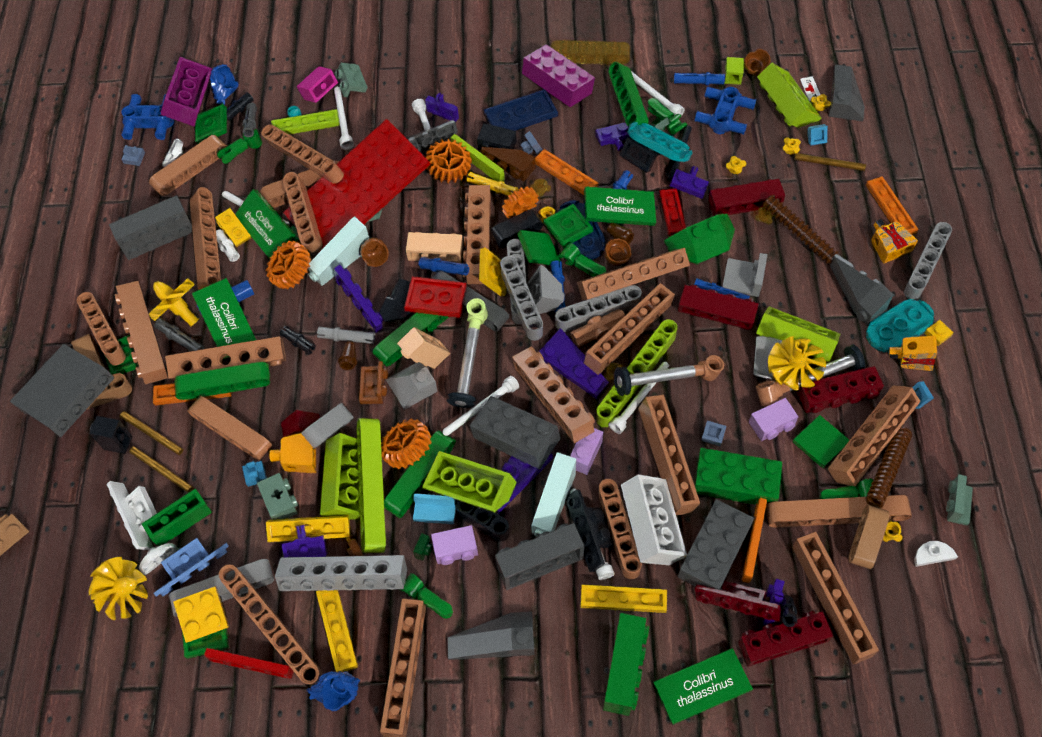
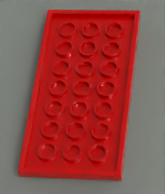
M388 119L383 121L336 164L344 173L340 182L331 183L322 177L307 190L322 239V249L354 216L365 225L431 164ZM289 207L283 213L296 227L291 208Z

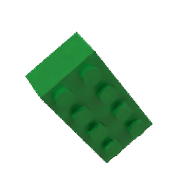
M701 448L694 483L697 495L754 505L757 504L760 498L767 499V504L778 502L782 461Z
M620 613L603 711L629 716L631 710H635L637 706L639 692H636L635 688H639L642 669H638V667L643 665L646 648L642 647V644L646 645L650 626L646 625L647 618Z

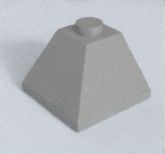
M540 265L527 283V286L539 314L556 310L563 303L565 295L562 292V284L544 266Z
M420 362L385 379L404 410L438 392L436 381L427 367Z

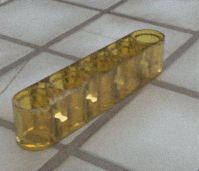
M556 40L551 43L552 49L573 63L612 64L613 62H618L625 65L630 61V45L626 42Z

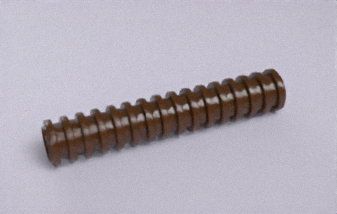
M775 195L769 196L763 203V208H767L768 212L771 211L772 216L775 215L776 219H780V223H784L783 226H787L788 230H792V234H796L797 238L800 237L801 242L804 241L805 245H809V249H813L814 253H818V257L821 256L822 260H826V264H830L833 256L839 252H835V248H831L829 243L826 244V240H822L821 236H817V232H813L812 228L809 229L808 224L805 225L804 221H800V217H796L795 213L792 214L791 209L788 210L787 206H783V202L780 203L778 198L775 199Z
M901 426L889 442L867 493V504L878 508L884 506L913 434L910 429Z

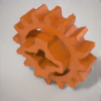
M526 186L524 189L520 187L519 191L514 190L511 195H508V200H504L505 204L502 205V212L510 219L536 207L535 203L539 201V196L532 187Z

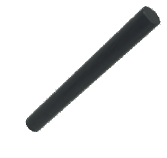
M689 125L685 127L681 141L686 144L692 127ZM673 161L668 176V181L670 182L676 169L679 168V161Z

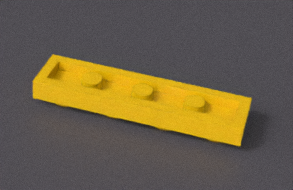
M349 515L266 521L268 542L294 541L298 539L296 526L305 525L306 537L324 535V539L345 538L351 535Z
M582 585L581 608L666 613L667 590Z
M339 590L316 591L336 672H346L358 668Z

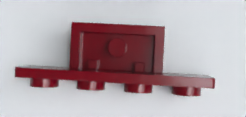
M724 581L721 590L698 584L694 588L696 600L704 604L732 609L747 615L763 617L766 620L780 621L781 619L780 605L766 602V591L727 581Z

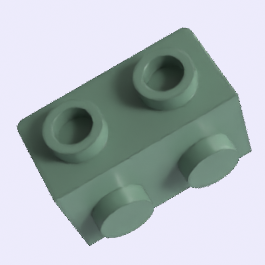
M340 63L335 71V77L343 96L348 97L350 91L366 92L368 87L359 65Z
M958 474L953 481H950L948 486L950 496L946 506V511L948 512L947 521L967 526L970 523L973 488L966 485L967 476Z

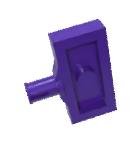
M438 93L436 98L428 95L425 100L427 112L450 121L454 120L455 123L459 119L457 106L445 102L444 96L441 93Z
M624 122L597 129L596 137L601 146L615 144L618 151H621L624 146L622 142L627 137H630L628 135L629 126Z
M692 166L690 173L676 169L670 186L702 199L709 182L696 177L698 167L695 169V166Z
M305 525L296 526L298 539L282 544L284 558L327 556L324 535L306 537Z
M776 579L773 585L769 584L766 592V597H769L768 602L781 604L784 597L782 590L785 581ZM764 619L763 625L772 624L775 620Z

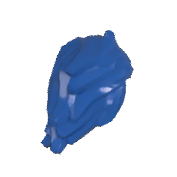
M225 64L217 65L211 71L210 82L214 99L217 100V104L225 105L226 98L238 88L239 83L235 81L230 68Z
M331 671L319 677V680L311 688H307L310 694L309 699H317L326 709L337 711L344 705L351 703L352 700H355V697L358 695L360 679L355 678L348 672Z

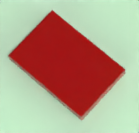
M412 276L404 309L408 312L460 318L467 283Z

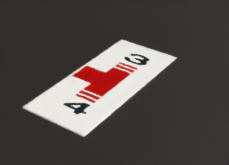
M813 77L800 79L809 101H811L813 96L817 97L820 95Z

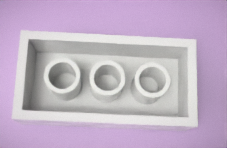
M636 475L621 484L640 563L671 565L687 557L666 479Z

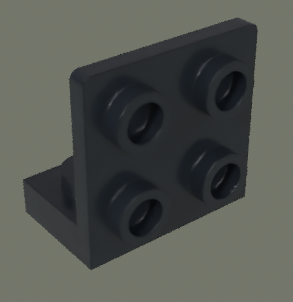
M627 137L619 156L647 173L651 171L656 157L662 154L644 146L631 137Z

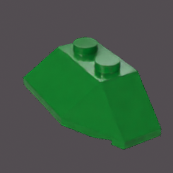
M727 213L718 214L679 231L665 239L664 243L668 251L685 248L689 262L697 265L729 251L735 228Z

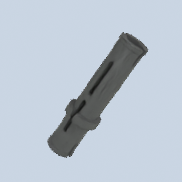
M254 103L246 105L245 119L242 123L245 137H252L256 128L257 107Z
M162 318L155 322V329L164 333L169 340L173 339L189 351L204 349L203 345L181 332L177 326L170 325Z

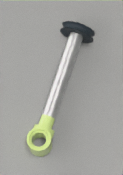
M478 298L470 300L467 304L469 328L457 392L449 393V399H447L450 405L460 408H473L475 406L473 402L476 401L475 397L468 395L480 325L488 317L484 301ZM476 309H481L480 312L474 313Z

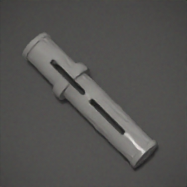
M321 326L317 330L318 338L333 339L335 342H339V340L374 344L375 332Z

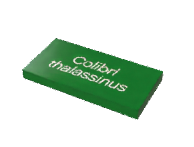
M598 187L584 188L586 221L655 226L654 192Z
M253 189L235 214L253 240L268 257H272L273 251H276L278 246L281 247L283 242L291 241L296 235L258 190Z
M227 278L192 293L217 347L256 341ZM225 356V357L223 358V360H224V361H225V360H228V359H230L231 357H230V356Z
M733 648L653 682L672 725L753 690Z

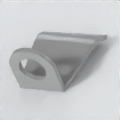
M765 336L756 337L754 375L774 379L772 373L768 371V356L775 343H781L782 340Z

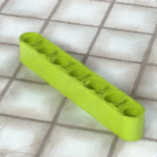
M667 319L659 325L628 366L629 374H635L634 371L642 373L653 370L676 338L677 324L675 321ZM614 385L597 408V424L601 427H609L611 420L621 413L641 385L631 386V392L628 396L625 394L620 396ZM613 399H617V400H619L620 402L616 403V402H613L612 400H613ZM606 413V414H608L609 416H608V417H603V416H601V414Z
M358 418L357 454L362 553H384L386 536L379 419Z

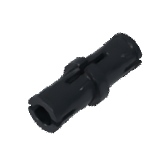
M248 92L237 101H233L232 105L227 109L228 121L239 112L242 113L246 105L254 101Z
M288 326L283 327L286 331L281 329L280 336L289 340L294 347H299L308 355L313 353L310 349L315 351L316 345L305 339L303 334L295 332Z
M784 595L780 604L782 621L785 626L793 627L797 623V608L794 605L793 598L789 595Z

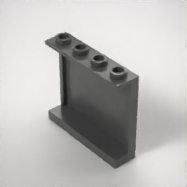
M63 344L10 402L21 412L28 414L51 429L59 437H62L113 381L114 377L103 366Z

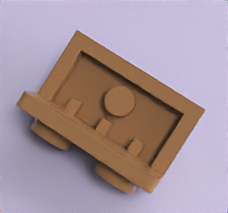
M6 513L0 518V556L29 532L16 518L14 513L10 516Z

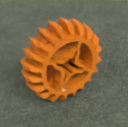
M449 138L446 142L442 139L440 143L435 141L434 146L430 145L429 150L426 152V159L431 163L426 168L429 170V174L434 175L435 180L440 178L441 183L444 180H447L448 184L450 180L456 183L457 178L462 180L463 176H467L468 171H470L472 163L470 152L466 151L467 146L461 147L462 142L457 144L456 139L453 142H450Z
M295 241L283 242L281 247L278 246L277 250L273 251L272 257H269L270 262L267 263L269 267L266 271L268 272L267 277L272 284L278 288L289 289L290 287L294 288L295 284H300V280L304 279V275L308 273L307 269L310 267L309 262L311 258L308 249L302 244Z
M412 418L408 421L405 419L402 423L398 422L395 427L386 432L387 435L385 437H382V459L392 468L400 469L404 467L406 469L409 464L413 466L415 461H419L421 456H425L424 452L429 450L428 445L432 443L430 440L432 436L426 425L418 419L413 420Z

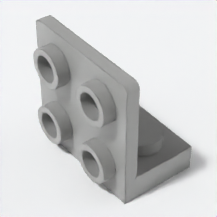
M760 253L758 260H754V263L728 258L722 287L745 295L759 297L763 284L767 254Z

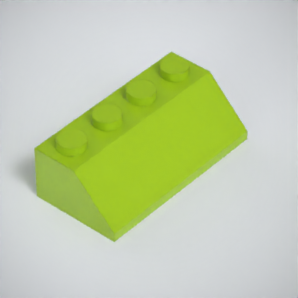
M771 63L757 76L761 82L759 83L760 86L769 93L767 95L768 98L776 103V109L785 116L784 121L789 126L793 125L800 128L822 119L787 70Z
M770 306L765 311L756 332L760 336L772 337L782 341L794 336V340L810 339L808 348L810 345H814L823 350V353L811 356H814V359L824 357L826 362H830L841 335L838 332Z
M342 433L326 440L320 515L322 516L349 515L350 520L360 519L357 439Z
M439 451L422 487L426 490L496 512L509 501L517 482L510 473Z

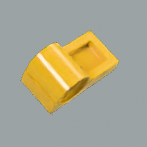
M230 208L215 217L220 229L232 240L236 248L251 239V235Z

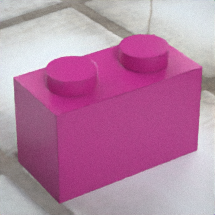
M319 66L298 84L297 88L304 100L316 103L338 81L331 69Z

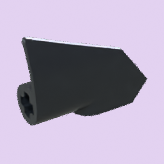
M398 279L391 295L386 297L379 312L385 322L405 319L411 313L404 309L410 286L409 281Z

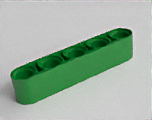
M613 62L609 68V76L627 126L634 122H638L637 125H642V123L648 124V117L631 69L618 62Z
M415 313L374 348L373 355L380 361H383L386 367L391 366L403 356L400 352L402 349L397 343L413 327L430 334L449 316Z
M256 362L179 375L175 377V397L179 400L199 398V396L206 397L268 386L270 384L269 364Z
M437 430L430 438L432 443L428 445L429 450L424 452L425 456H421L419 461H415L413 466H409L384 500V509L398 518L403 517L413 504L414 494H420L424 489L422 486L438 452L450 454L455 446L456 440L450 436L443 435V432Z

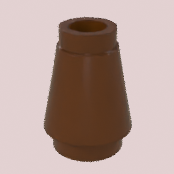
M611 223L608 226L607 231L615 239L620 238L628 244L633 241L634 233H632L631 229L615 223Z
M345 342L338 359L339 366L344 370H352L357 365L356 345L353 342Z

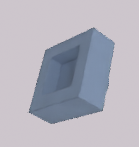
M707 421L701 441L721 447L726 426Z

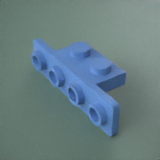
M196 538L163 560L161 564L172 580L156 590L154 595L158 596L161 594L162 597L173 590L172 585L178 581L182 584L191 578L190 573L195 569L201 571L210 565L208 561L215 556L218 559L226 554V548L229 547L227 542L208 554L201 542Z

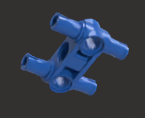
M707 87L705 97L718 100L719 103L715 113L712 115L697 111L695 122L709 125L716 134L732 131L744 135L747 124L733 121L732 118L736 108L739 106L754 110L756 99L742 96L735 87H727L722 90Z
M138 94L131 95L129 105L121 111L124 125L121 135L124 139H132L134 128H156L155 137L159 140L165 139L167 129L174 124V119L160 115L166 94L163 97L162 105H140L141 96Z

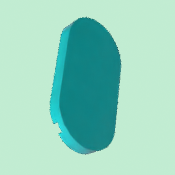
M638 122L630 124L628 135L635 141L669 159L679 162L690 160L692 150H689L690 147L686 143L647 123L637 125Z
M904 300L870 322L866 330L867 341L873 348L881 352H889V347H901L903 338L919 337L925 333L926 329L933 325L934 311L924 301Z

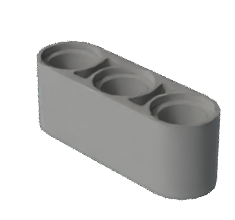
M340 403L307 427L301 434L315 449L347 425L354 417L343 403Z

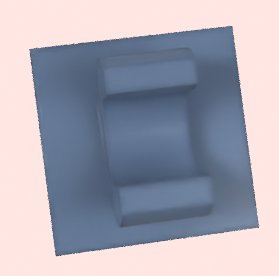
M529 131L524 135L528 141L523 142L521 146L526 153L530 154L535 150L538 155L542 148Z
M125 145L124 155L121 160L124 164L140 166L145 151L143 148Z

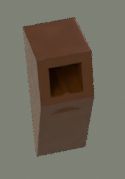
M481 148V153L501 167L504 172L523 182L536 168L535 157L522 150Z

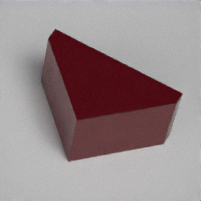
M295 410L281 422L283 437L302 433L307 427L317 421L320 415L318 413Z

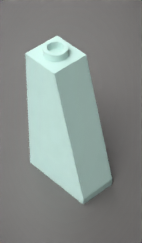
M354 216L309 263V277L314 282L317 281L323 286L335 276L334 268L341 265L345 269L361 256V245L369 239L366 226Z
M556 453L531 525L532 533L535 536L543 532L550 533L555 530L576 475V458Z

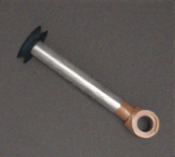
M851 344L850 347L846 346L844 349L845 357L827 363L826 368L819 366L814 369L823 371L824 375L822 378L848 367L852 371L865 369V359L860 349L856 345ZM809 371L805 372L812 381H816ZM801 374L798 375L799 387L801 385ZM765 381L756 385L761 406H769L778 402L784 393L793 390L784 383L779 385L776 381Z
M711 355L706 360L700 361L697 365L629 374L628 369L624 366L622 368L617 367L614 372V384L620 396L624 394L628 396L631 392V386L695 376H700L707 381H713L718 377L725 365L719 356Z

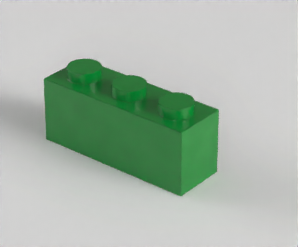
M195 488L143 522L142 526L150 539L157 546H161L211 514L212 511Z

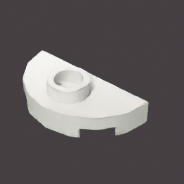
M178 138L174 139L162 166L166 167L183 154V142Z
M929 541L917 550L914 562L915 567L955 560L958 556L947 544L940 541Z
M173 543L153 547L141 561L140 571L142 574L147 575L159 566L163 560L179 549Z

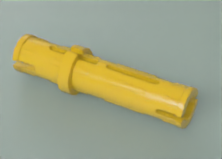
M469 172L468 176L474 179L467 177L468 183L490 185V190L496 191V194L499 195L504 194L508 196L512 194L511 191H518L517 187L507 185L503 181L498 182L473 172Z

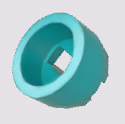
M295 105L290 106L287 110L288 117L302 115L301 110Z

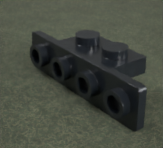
M576 489L566 497V502L573 523L584 544V557L589 572H595L605 564L600 548H610L614 545L602 507H586L581 490Z

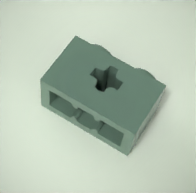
M277 473L257 483L272 520L288 519L298 514L295 508L298 506L294 494L290 496L288 492L291 486L287 478L283 479L280 473Z

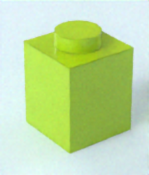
M727 57L724 84L741 85L744 58Z

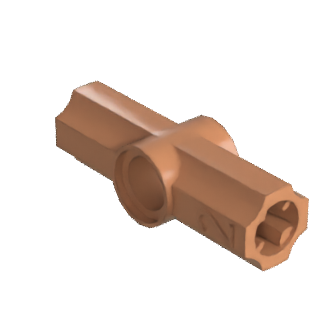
M617 309L603 317L595 316L591 318L587 325L570 332L573 343L579 348L595 339L599 341L625 317V313Z

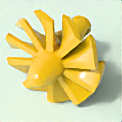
M187 278L173 290L163 282H154V291L162 302L149 313V316L155 321L169 309L174 315H179L190 327L193 326L199 318L187 308V303L181 297L195 284Z
M794 336L788 337L781 343H775L768 356V371L772 373L779 385L784 383L793 390H799V374H801V387H813L815 384L805 373V370L809 371L818 381L823 377L824 372L811 368L808 364H815L826 368V361L824 357L815 359L807 357L823 353V350L814 345H810L808 348L810 339L794 340Z
M122 557L111 558L103 561L90 575V577H93L89 588L91 600L95 599L93 603H95L98 612L101 611L106 601L110 602L105 613L111 620H116V602L120 606L121 619H127L131 617V614L125 607V601L130 603L136 613H139L142 608V602L132 599L130 594L144 599L148 598V593L143 584L137 586V584L147 581V578L135 569L137 566L135 562L122 560Z

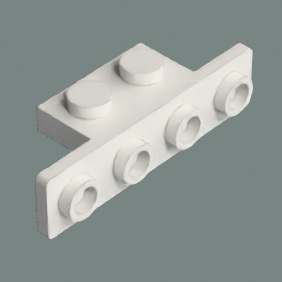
M109 481L107 486L110 495L113 497L117 511L120 513L124 526L129 532L132 544L136 549H152V543L142 523L156 515L157 512L145 487L138 486L133 492L128 494L123 483Z

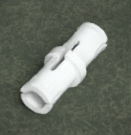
M216 230L220 250L225 252L229 261H237L240 255L234 248L232 240L227 238L223 230Z

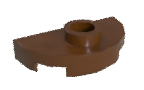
M354 536L346 537L345 539L350 548L346 549L349 556H364Z

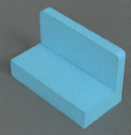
M414 494L413 520L415 522L454 524L456 513L455 499L441 495Z

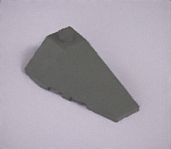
M835 64L829 117L863 122L865 106L853 69L850 66Z
M451 120L406 138L423 156H426L430 145L434 146L435 141L440 143L441 139L445 142L448 138L458 133L455 121Z
M835 254L830 267L853 312L860 321H863L868 326L873 319L885 313L894 294L879 280H871L866 277V272L863 270L857 271L852 263Z
M532 612L509 613L448 637V660L535 655Z

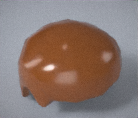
M760 48L754 52H749L744 59L745 70L751 75L758 76L770 65V55L767 51Z
M370 238L361 245L360 253L366 265L378 267L388 260L389 251L381 239Z
M620 238L610 240L604 248L605 259L614 266L625 264L632 254L629 244Z

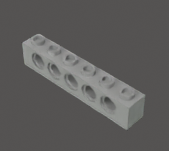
M404 555L280 558L275 579L279 591L404 589L407 566Z

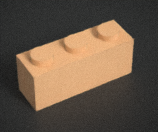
M408 232L407 258L411 261H419L421 257L430 259L440 258L443 261L461 263L463 237L455 233Z
M415 327L397 343L402 350L400 352L405 358H411L416 363L420 362L424 366L434 369L451 354L439 339Z

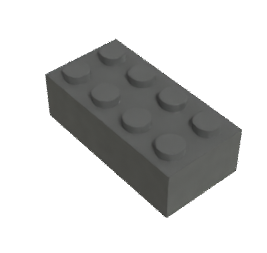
M177 195L109 224L115 240L128 260L193 232L192 225Z
M490 396L470 424V429L475 439L538 469H541L561 439L558 426Z
M716 499L680 569L678 578L693 586L698 584L720 590L754 518Z
M573 523L570 525L563 524L557 530L550 533L543 532L531 541L528 539L518 543V546L511 549L509 547L501 549L495 555L497 569L506 591L583 560L584 544Z

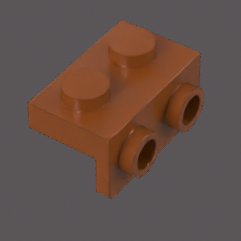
M379 361L378 366L361 367L360 404H383L384 397L387 396V385H384V380L388 379V369L384 368L383 361Z

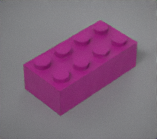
M547 44L527 55L523 60L522 74L569 107L592 94L595 77Z
M180 57L160 115L195 126L213 69Z

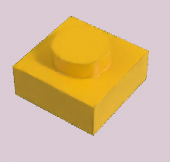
M938 320L926 329L924 334L926 336H936L937 346L950 338L954 332L941 320Z

